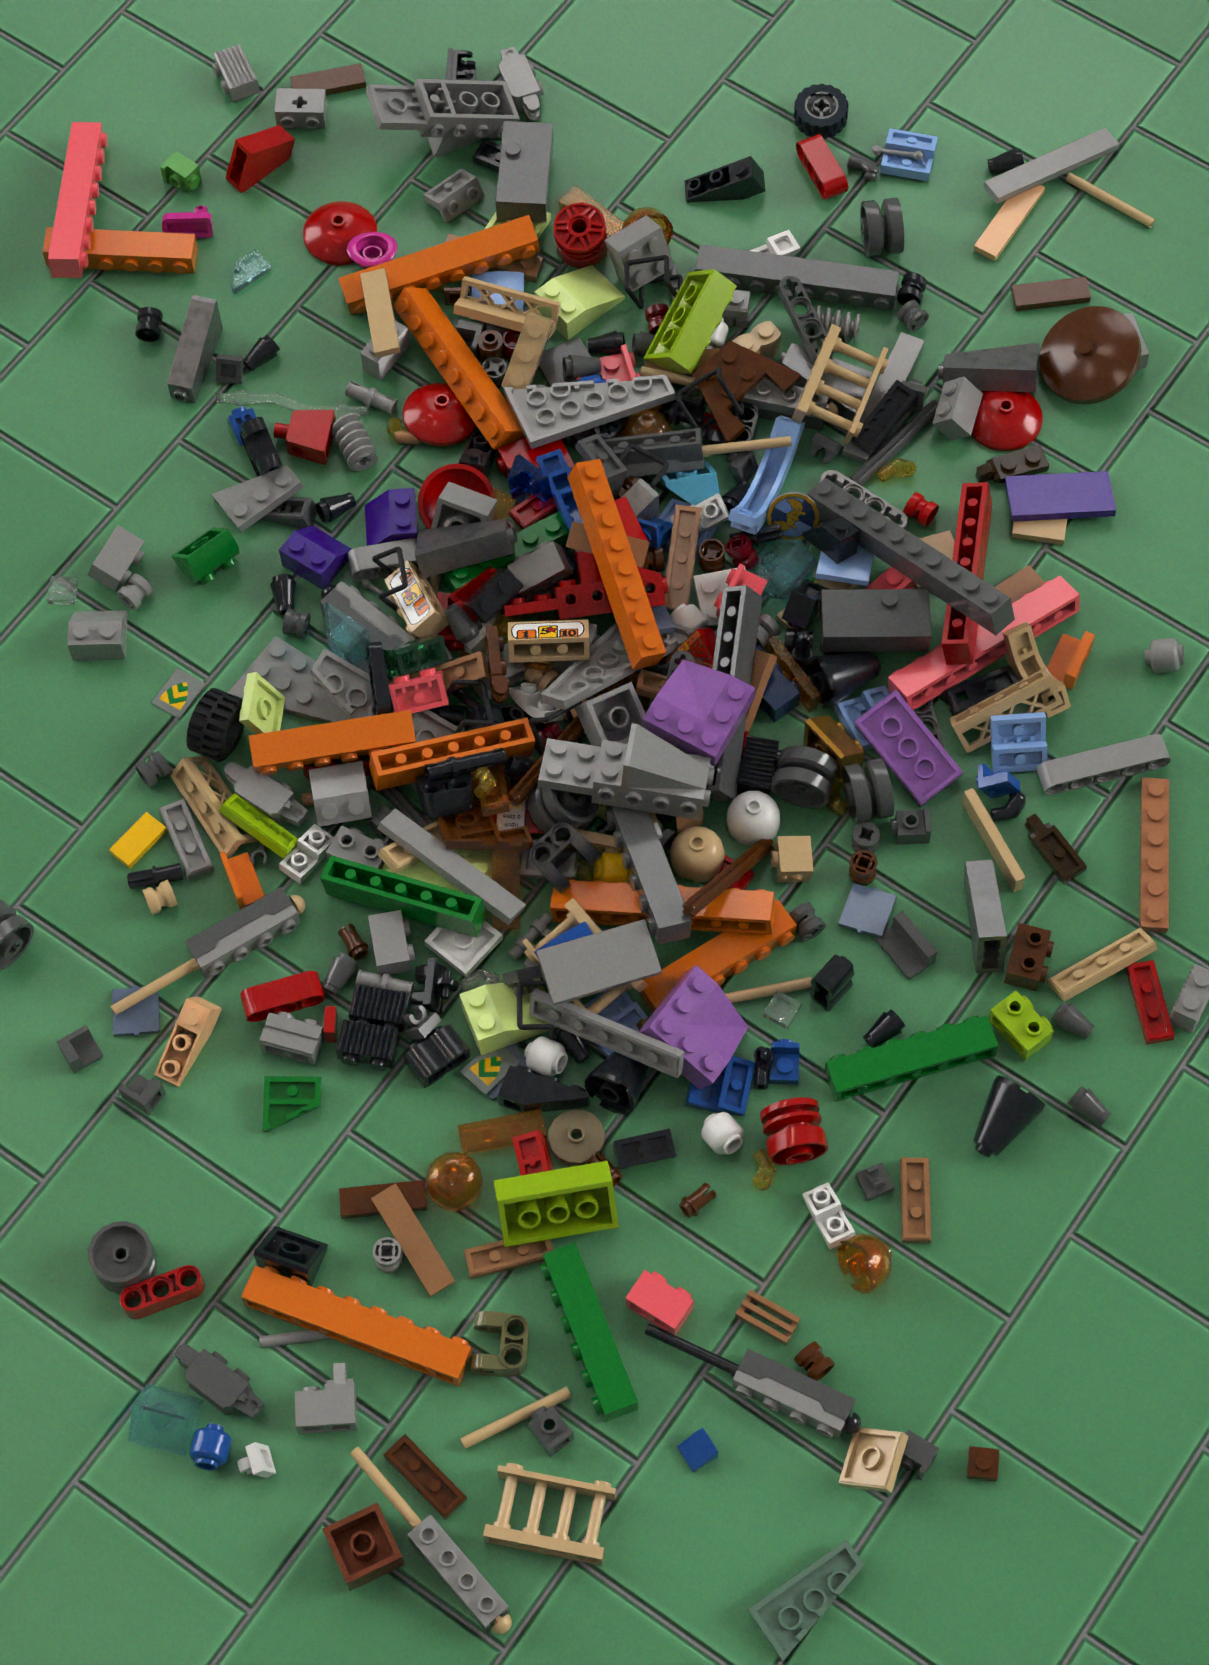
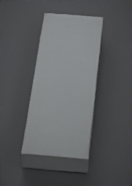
M183 798L160 807V813L188 880L214 870L185 799Z

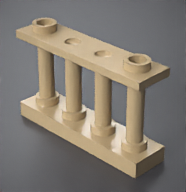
M832 324L822 343L791 420L801 424L805 415L809 417L813 415L847 430L843 443L848 445L853 436L857 438L862 429L863 423L859 421L878 374L884 373L889 362L885 358L888 348L883 347L877 358L841 342L842 339L838 337L841 327ZM838 351L872 366L873 370L869 379L833 363V360L829 358L831 352L836 353ZM829 372L865 388L861 399L859 400L824 384L825 381L821 380L822 374H828ZM820 393L856 409L852 421L816 406V402L812 401L814 394L819 395Z
M574 898L565 904V907L570 911L566 915L568 918L534 946L527 938L522 941L527 947L524 953L534 964L539 962L534 953L535 950L584 921L587 922L593 934L602 932ZM642 979L609 989L588 1008L584 1006L579 998L572 1000V1002L576 1006L599 1014L626 989L631 990L634 987L640 993L648 985Z
M506 1463V1466L498 1465V1478L506 1479L497 1522H493V1525L485 1524L483 1533L485 1543L602 1566L605 1555L604 1547H599L600 1543L597 1542L605 1500H616V1488H612L611 1484L605 1481L596 1480L592 1484L523 1470V1466L514 1463ZM517 1482L535 1485L527 1526L522 1531L511 1529V1525H509ZM547 1488L564 1491L556 1533H553L552 1537L540 1535L538 1530ZM576 1494L594 1497L586 1538L581 1543L570 1541L568 1536Z

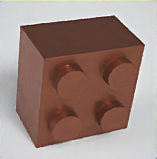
M378 1502L322 1529L349 1591L405 1565Z

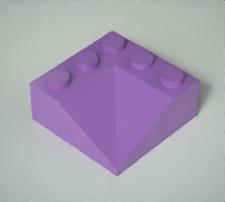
M683 659L656 695L643 718V728L692 755L710 757V764L716 766L755 699V687L732 675Z
M696 965L682 974L639 1032L685 1051L681 1074L701 1090L713 1084L726 1067L748 1026L720 986Z

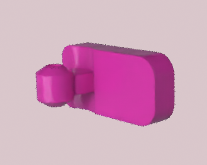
M203 205L196 206L194 213H166L162 217V231L164 233L195 234L196 238H210L213 236L212 215L208 212L207 207Z

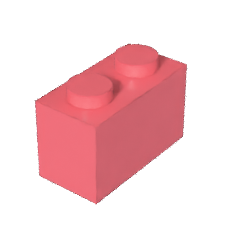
M644 1270L625 1298L627 1308L673 1335L678 1333L694 1309V1300L691 1299L692 1296L689 1292L681 1287L673 1288L667 1284L666 1278L654 1271L651 1274Z

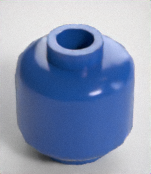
M207 1424L206 1428L196 1430L189 1452L190 1458L195 1461V1466L208 1471H215L218 1467L223 1466L228 1460L232 1443L231 1437L224 1432V1427L217 1424Z

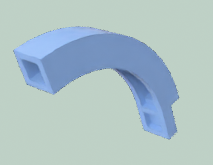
M782 415L775 419L770 438L791 436L792 446L765 450L746 495L739 505L730 510L728 520L732 521L730 527L754 535L762 528L767 520L769 506L779 496L791 467L805 426L804 422L800 424Z

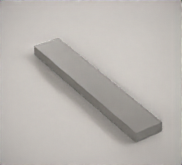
M1103 128L984 181L983 188L998 204L1118 150L1119 143L1106 128Z
M903 332L900 333L888 358L887 367L884 373L880 374L859 422L864 423L896 380L901 383L902 381L907 382L924 347L925 340ZM851 440L843 450V456L861 463H865L870 458L869 454L853 444Z
M396 808L379 823L377 829L464 893L482 898L485 908L507 925L524 910L526 905L524 902L452 849H446L445 844Z
M535 988L531 993L530 1016L678 1078L681 1075L685 1051L572 1003L565 1002L553 1006L550 994Z

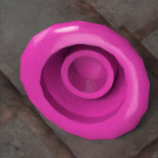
M368 232L352 238L347 245V252L350 258L359 264L360 267L367 269L391 261L397 252V243L393 237L386 233Z

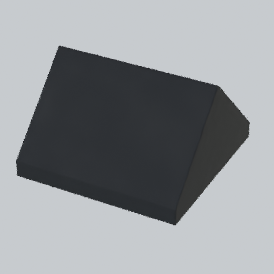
M274 1226L255 1249L254 1258L258 1267H273L280 1271L282 1276L288 1278L297 1276L307 1282L306 1285L312 1286L327 1251L328 1244Z

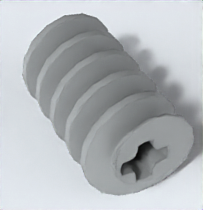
M820 305L816 307L815 311L826 333L831 325L834 324L841 327L838 335L839 338L844 336L846 344H849L854 338V344L856 343L861 321L860 314L857 313L854 320H851V315L848 311L844 318H842L839 309L832 316L830 307L826 309L824 314L821 313ZM807 326L805 329L807 335H810L813 330L816 335L818 331L813 326Z
M348 413L337 419L332 426V434L350 470L360 472L372 467L378 460V457L374 455L376 448L372 445V440L368 437V432L364 429V424L360 421L359 414Z

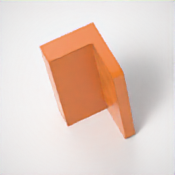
M1085 631L1081 640L1067 634H1062L1047 669L1056 679L1064 683L1066 688L1073 689L1091 651L1095 634Z
M225 851L219 853L240 910L265 896L248 852L227 859Z

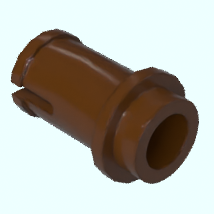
M348 924L349 931L346 926H343L338 931V935L342 938L348 949V956L354 960L363 959L368 954V944L361 940L353 924Z
M597 1151L595 1153L597 1158L592 1155L588 1159L587 1164L608 1161V1159L601 1151ZM608 1161L614 1187L622 1180L623 1175L619 1167H614Z
M703 1183L689 1197L681 1199L682 1202L679 1204V1207L688 1218L699 1215L698 1211L712 1199L716 1198V1193L713 1189L703 1196L711 1187L709 1184Z

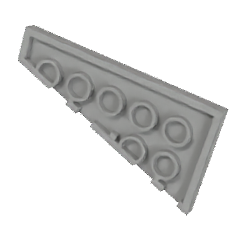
M666 375L634 377L632 381L620 382L615 378L608 379L607 383H594V380L553 383L551 387L537 388L536 385H527V389L513 390V387H503L508 403L531 449L676 399L675 391Z
M617 623L612 625L590 647V660H576L541 694L542 703L566 710L640 670H632ZM673 623L675 632L660 634L666 650L664 656L675 651L696 630Z
M277 636L273 638L228 692L243 699L247 674L257 672L286 697L283 713L316 722L321 720L330 723L350 719L310 674V670L316 661Z
M324 648L312 666L310 674L350 719L374 716L369 674ZM390 695L391 713H393V712H395V711H394V707H393V703H392V699H391V695ZM430 710L412 713L416 742L451 735L458 728ZM416 782L410 783L409 785L418 794Z

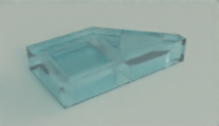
M256 249L235 262L232 292L234 294L271 270L269 262Z

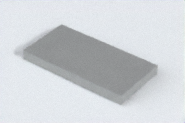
M645 919L537 950L536 953L553 1006L662 973Z

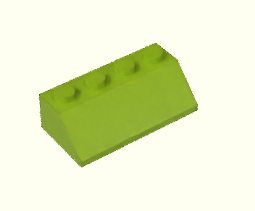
M715 269L688 272L643 359L678 374H691L699 366V359L703 351L711 342L710 337L713 331L722 321V314L726 306L733 300V293L737 285Z

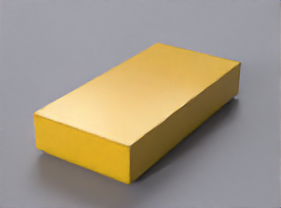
M145 812L109 849L110 854L131 869L167 832V828L148 812Z

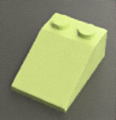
M593 265L554 277L534 291L536 296L560 302L557 330L567 340L625 299V296ZM545 306L538 308L543 317L551 318L552 308Z
M504 983L486 984L459 994L463 1013L481 1056L549 1031V1029L520 1030L517 1027V996L513 990L515 983L507 985ZM537 986L539 990L546 992L543 986ZM524 987L525 995H522L523 1024H549L529 1015L531 993H528L527 987Z

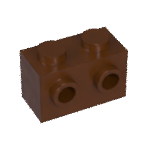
M1022 923L1018 924L1005 975V984L1037 991L1039 982L1045 983L1048 967L1043 966L1045 957L1051 958L1054 942L1049 941L1050 930Z

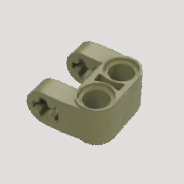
M476 1312L474 1319L475 1330L501 1334L500 1355H471L470 1372L484 1376H519L522 1374L527 1366L530 1337L526 1318L522 1315L504 1312ZM513 1326H520L524 1329L523 1333L519 1336H512L508 1331ZM515 1354L521 1357V1361L516 1365H510L506 1362V1358Z

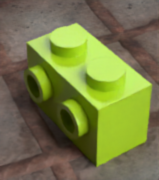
M1016 990L990 1010L989 1022L1024 1061L1051 1041L1053 1034L1051 1023L1044 1016L1040 1017L1034 1010L1031 1001L1026 996H1021Z

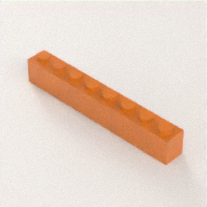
M526 215L339 277L338 279L350 315L355 313L362 314L367 312L361 273L385 268L391 301L393 302L397 300L404 287L434 290L442 284L461 281L465 276L482 274L490 268L506 266L512 261L533 257L536 253L540 252V246L530 216Z
M404 287L393 304L394 309L491 447L498 449L523 439L525 435L509 403L428 289Z
M600 459L575 463L568 475V480L632 670L657 665L666 654V650Z
M567 879L571 886L562 894L553 887L550 903L553 922L562 923L568 918L566 915L570 911L565 907V904L572 898L580 904L597 925L622 926L648 919L646 912L641 913L638 891H633L629 882L608 883L600 880L590 882ZM677 885L684 902L702 888ZM728 888L697 915L690 917L691 930L772 935L776 912L774 892L764 889L752 891Z
M255 1265L241 1296L244 1306L304 1329L321 1332L333 1340L455 1386H460L472 1355V1348L466 1340L453 1336L452 1339L442 1336V1333L433 1327L426 1326L423 1329L415 1326L414 1322L406 1317L398 1316V1319L387 1315L384 1309L377 1306H371V1309L360 1305V1301L353 1297L344 1296L343 1299L333 1295L334 1292L326 1287L318 1286L314 1288L306 1285L307 1282L297 1276L288 1278L280 1275V1271L273 1267L264 1266V1268Z

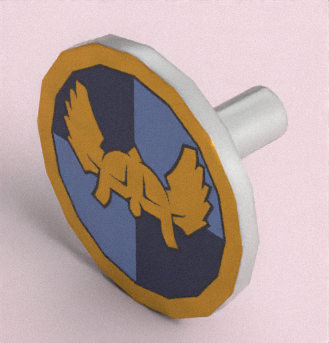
M786 492L777 496L770 504L767 511L768 525L780 524L783 534L781 539L799 541L804 539L802 537L804 531L818 524L819 511L814 500L806 494Z

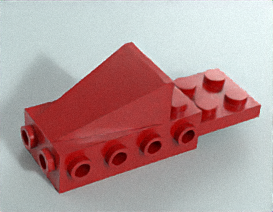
M583 551L575 552L578 584H576L575 579L558 581L559 586L553 587L554 598H551L549 593L533 595L534 600L524 602V597L512 598L508 604L502 607L505 617L556 610L557 619L559 620L611 613L613 611L594 554ZM637 567L644 588H650L646 592L650 606L666 605L664 594L668 593L667 578L662 577L659 572ZM598 595V598L594 600L592 596Z

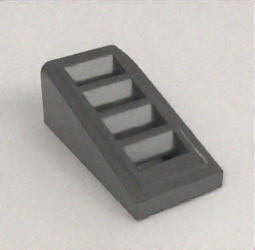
M290 497L277 506L274 512L270 511L260 520L297 528H306L313 525L317 511L312 498Z

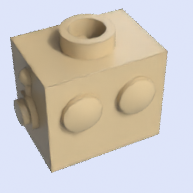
M810 836L777 837L774 851H771V867L776 868L777 882H810L814 872Z

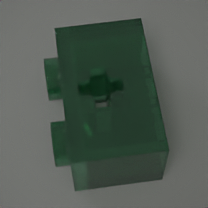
M428 635L383 649L388 674L391 676H404L449 662L444 638L441 635Z

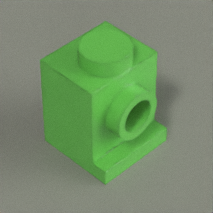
M178 151L174 152L160 166L163 182L166 184L171 182L176 188H182L188 193L196 189L202 181L199 165Z

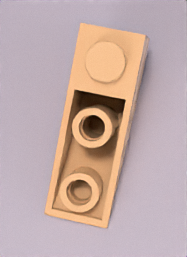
M198 996L186 998L154 1075L179 1087L212 1034L222 1008Z

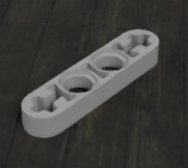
M828 470L822 474L820 482L825 478L831 482L833 480L836 481V485L848 493H858L860 496L859 500L868 506H879L882 515L885 516L888 513V519L893 522L900 521L899 526L905 530L907 529L908 518L903 511L836 470Z

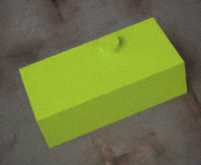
M608 1161L493 1180L504 1247L619 1227L613 1181Z

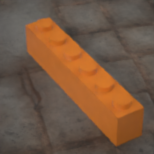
M46 227L42 250L46 266L48 267L53 227ZM93 229V232H89L91 248L86 250L88 255L87 268L106 271L195 273L198 253L195 234Z
M411 710L249 735L253 768L255 773L260 772L261 775H271L277 773V769L287 768L288 771L301 770L304 768V765L313 763L317 767L331 764L332 760L341 759L342 762H352L358 760V756L368 755L370 758L371 752L416 743Z
M522 718L371 752L369 769L376 791L414 783L416 782V776L425 775V764L441 762L451 756L455 758L464 757L501 747L506 752L507 761L512 754H522L526 757L532 756L535 738L528 718Z
M778 899L775 901L776 912L772 935L723 932L661 969V974L645 979L644 981L648 986L639 995L652 1014L682 974L697 965L720 986L728 976L733 973L738 975L745 971L751 962L756 959L761 961L768 957L774 948L779 945L784 947L791 943L795 938L794 936H796L797 924Z

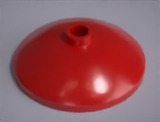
M336 201L322 205L310 214L304 224L303 239L307 250L317 260L330 265H347L355 262L347 252V245L350 240L363 233L377 232V225L372 214L361 205L348 201Z
M432 383L419 387L408 396L403 406V422L405 427L419 441L429 445L451 446L468 439L477 427L447 383Z
M981 391L983 395L971 436L979 444L991 450L1010 452L1022 449L1036 439L1042 427L1043 414L1038 401L1029 392Z
M465 464L444 465L430 473L421 485L418 494V511L426 528L431 529L438 498L448 482L496 499L493 487L486 476L476 468Z

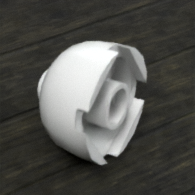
M746 791L736 796L727 810L726 824L729 834L737 842L746 846H753L761 839H773L780 828V811L776 801L761 791Z

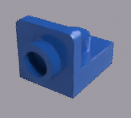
M245 406L232 410V415L228 416L227 419L228 423L231 424L239 446L243 445L240 437L241 425L248 420L256 418L253 408L246 410Z
M655 517L649 521L637 519L648 542H650L649 546L658 549L671 537L673 523Z
M985 764L978 765L976 784L979 790L991 799L1020 792V781L1008 771L994 773Z
M780 1039L777 1042L771 1043L774 1059L770 1067V1084L798 1085L800 1043H794L789 1039Z

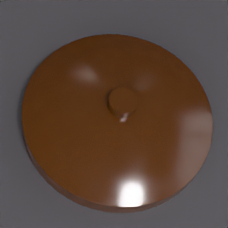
M1090 306L1075 310L1054 324L1042 343L1039 355L1042 377L1051 391L1065 401L1075 404L1102 402L1119 393L1134 377L1141 359L1140 338L1130 320L1115 309L1103 306Z

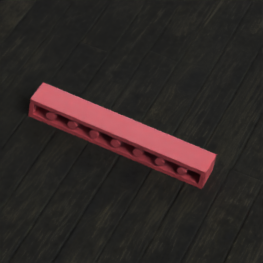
M72 122L48 255L51 278H82L83 268L88 266L86 250L91 248L89 232H93L94 229L92 215H96L95 198H99L98 181H102V168L100 165L105 163L103 148H107L108 145L107 133H103L101 122Z
M1060 575L1053 580L1046 581L1041 587L1031 593L1024 594L1019 600L1012 603L1015 620L996 636L978 624L973 664L946 665L942 645L940 644L933 651L916 658L906 667L894 671L888 677L889 693L891 694L897 690L912 710H915L942 694L945 690L1004 657L1005 653L1008 652L1003 636L1004 632L1027 622L1031 625L1035 638L1079 612L1080 594Z

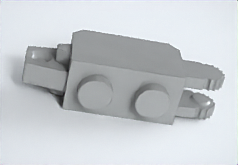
M514 46L502 49V61L498 65L500 71L499 81H506L517 112L523 111L528 122H539L541 118L539 111L541 95H544L540 80L536 81L535 79L536 73L533 63H528L525 54L519 55Z
M234 762L225 765L224 773L227 783L235 788V793L277 824H281L284 820L300 827L308 817V810L296 801L294 790L284 782L278 783L271 775H261L260 772L255 773L252 765L248 769Z

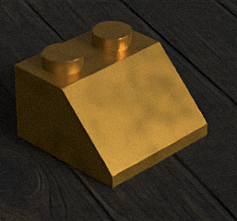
M829 715L809 718L805 721L803 746L822 751L836 761L838 771L835 780L838 783L842 781L843 765L858 763L860 766L863 765L864 749L857 740H852L846 734L844 726L839 721L835 722Z

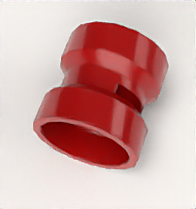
M915 492L906 503L903 512L909 518H916L920 525L927 527L935 518L939 505L933 501H926L922 494Z

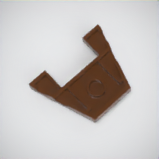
M732 341L725 344L693 373L695 381L715 368L720 367L722 369V378L737 402L765 377L784 394L801 380L800 373ZM715 374L698 384L697 387L708 405L717 426H719L725 442L730 443L745 431V425L729 411L734 405L718 382Z
M506 775L498 777L497 783L488 787L486 784L477 787V792H474L475 807L471 811L434 817L446 849L531 850L533 840L527 826L498 831L487 804L508 799L509 792L512 789Z

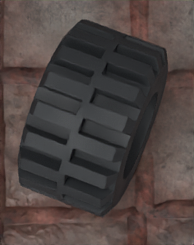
M211 688L197 703L190 718L187 729V748L217 762L227 759L236 748L245 728V725L239 721L243 699L217 688Z

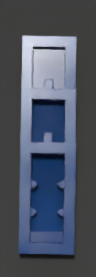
M561 449L536 457V462L552 499L570 533L573 521L582 524L583 522L568 480V475L571 472L570 466H567Z

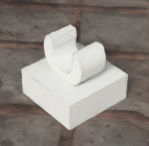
M257 1442L245 1446L248 1457L237 1461L240 1473L246 1471L247 1475L253 1473V1475L263 1478L276 1474L269 1446Z

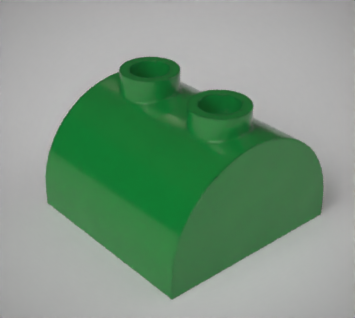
M213 527L171 557L189 580L193 583L200 581L204 585L216 577L213 571L219 567L226 570L236 563L234 557L239 554V548L229 529Z

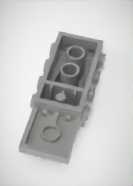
M417 79L414 85L368 84L366 89L378 129L419 130L421 137H427L434 157H440L484 138L502 139L504 121L518 122L520 119L506 81Z
M632 723L628 744L602 740L601 747L547 738L538 778V787L591 795V803L701 821L703 806H709L711 790H706V786H712L714 769H709L710 757L686 754L642 726Z

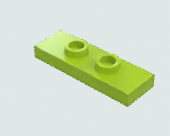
M236 793L229 797L218 810L237 824L239 828L245 830L283 859L297 847L298 838Z

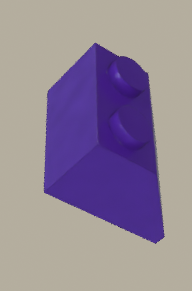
M415 488L390 489L365 504L367 546L410 538L417 539L418 517Z
M312 525L294 531L279 549L282 566L323 589L333 581L348 562V552L352 549Z

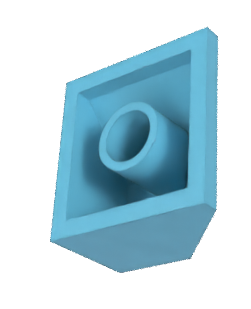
M708 461L704 462V469L664 473L661 477L662 482L668 489L691 505H697L717 493L720 494L717 472Z

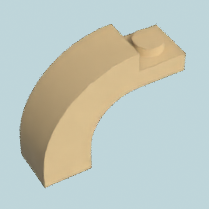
M1024 622L1003 633L1008 650L1005 656L1018 681L1046 668L1039 654L1029 623ZM1046 668L1064 702L1045 712L1046 717L1050 718L1070 708L1071 705L1065 684L1056 679ZM1050 688L1040 692L1036 702L1045 704L1055 699Z

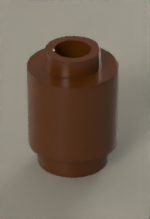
M495 330L482 332L477 340L480 360L484 362L490 357L503 359L502 335Z

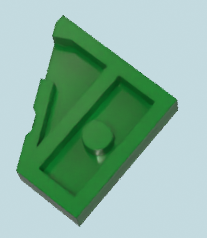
M264 1076L263 1132H269L321 1107L322 1078Z

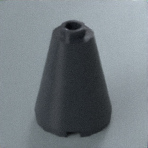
M871 652L814 656L807 659L804 664V669L808 668V676L804 677L805 684L813 701L816 704L822 703L823 706L821 708L826 709L834 706L879 675L881 663L879 658Z
M614 1051L588 1074L585 1079V1089L592 1099L596 1095L601 1100L599 1105L613 1113L627 1114L629 1110L632 1111L637 1105L649 1066Z
M1000 1075L992 1083L973 1138V1142L977 1145L975 1150L987 1158H990L991 1154L998 1156L1045 1107V1104L1031 1092L1026 1093L1020 1089V1085Z

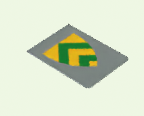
M177 668L151 703L180 718L205 683Z
M501 1048L482 1056L479 1053L460 1072L486 1095L506 1076L510 1065L516 1067L519 1064V1060L507 1049Z

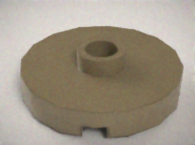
M572 1109L563 1112L553 1120L549 1128L548 1143L556 1158L558 1157L567 1165H585L592 1155L596 1157L595 1153L602 1151L604 1147L605 1131L602 1123L594 1114L588 1111ZM576 1132L582 1135L579 1139H573L571 1136Z

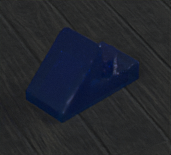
M516 455L508 476L512 498L515 499L528 491L532 495L539 497L542 501L552 498L548 476L522 455Z

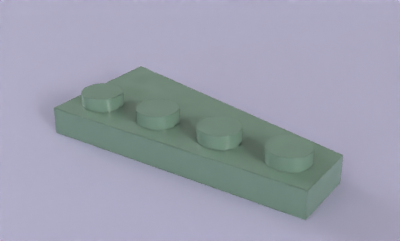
M847 1540L747 1609L781 1662L786 1659L793 1648L802 1640L809 1629L864 1566Z

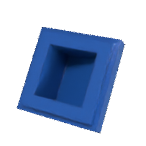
M703 1427L677 1446L692 1472L718 1457V1450Z

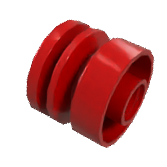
M583 202L572 203L562 208L556 215L553 224L557 252L562 261L570 267L578 269L600 263L607 253L605 239L608 238L605 219L600 210L591 204Z
M808 1097L785 1099L765 1107L760 1112L761 1123L764 1124L763 1133L769 1136L766 1140V1147L771 1163L776 1165L805 1163L824 1155L828 1151L825 1131L819 1127L822 1117L819 1114L818 1101Z

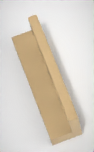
M465 276L462 279L460 298L454 304L453 314L521 332L528 313L533 312L542 316L538 308L541 306L552 308V316L548 319L555 321L549 336L550 339L557 329L560 302ZM468 286L476 287L482 296L479 298L467 296ZM493 293L501 294L506 302L502 305L496 304L490 295ZM518 299L523 300L530 309L521 311L514 302Z
M1046 668L949 718L967 753L991 741L990 727H988L990 716L1012 714L1015 705L1019 703L1029 705L1027 713L1047 712L1064 703ZM1050 688L1055 699L1045 704L1036 702L1038 694ZM972 728L981 730L979 739L968 744L963 733Z
M205 756L182 758L170 777L219 852L225 851L227 857H232L241 844L257 842L258 840L247 832L246 835H242L236 827L238 825L218 811L221 805L232 796V793L210 760ZM201 765L206 773L200 771L197 766ZM210 786L216 788L220 794L213 791Z

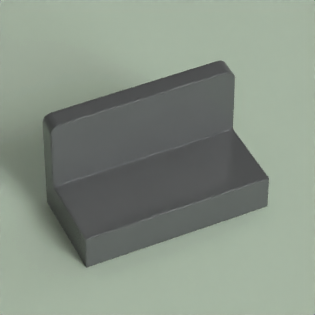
M903 911L893 917L892 926L884 931L882 939L876 937L878 945L908 980L935 963L937 951Z

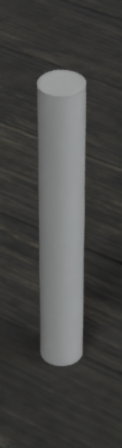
M313 1330L259 1336L261 1348L331 1339L321 1332Z

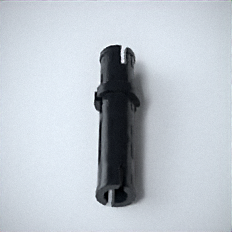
M503 747L455 758L451 756L441 762L425 764L424 774L428 782L447 777L455 778L460 774L506 765L507 756Z

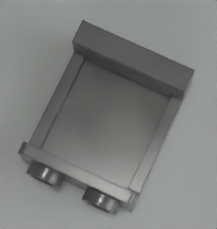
M599 433L577 441L575 448L582 456L581 462L595 459L601 460L614 501L617 500L628 471Z

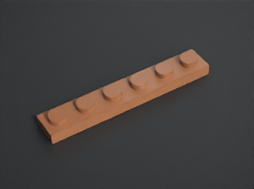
M1142 777L1140 784L1139 928L1141 927L1144 931L1167 933L1169 929V779Z

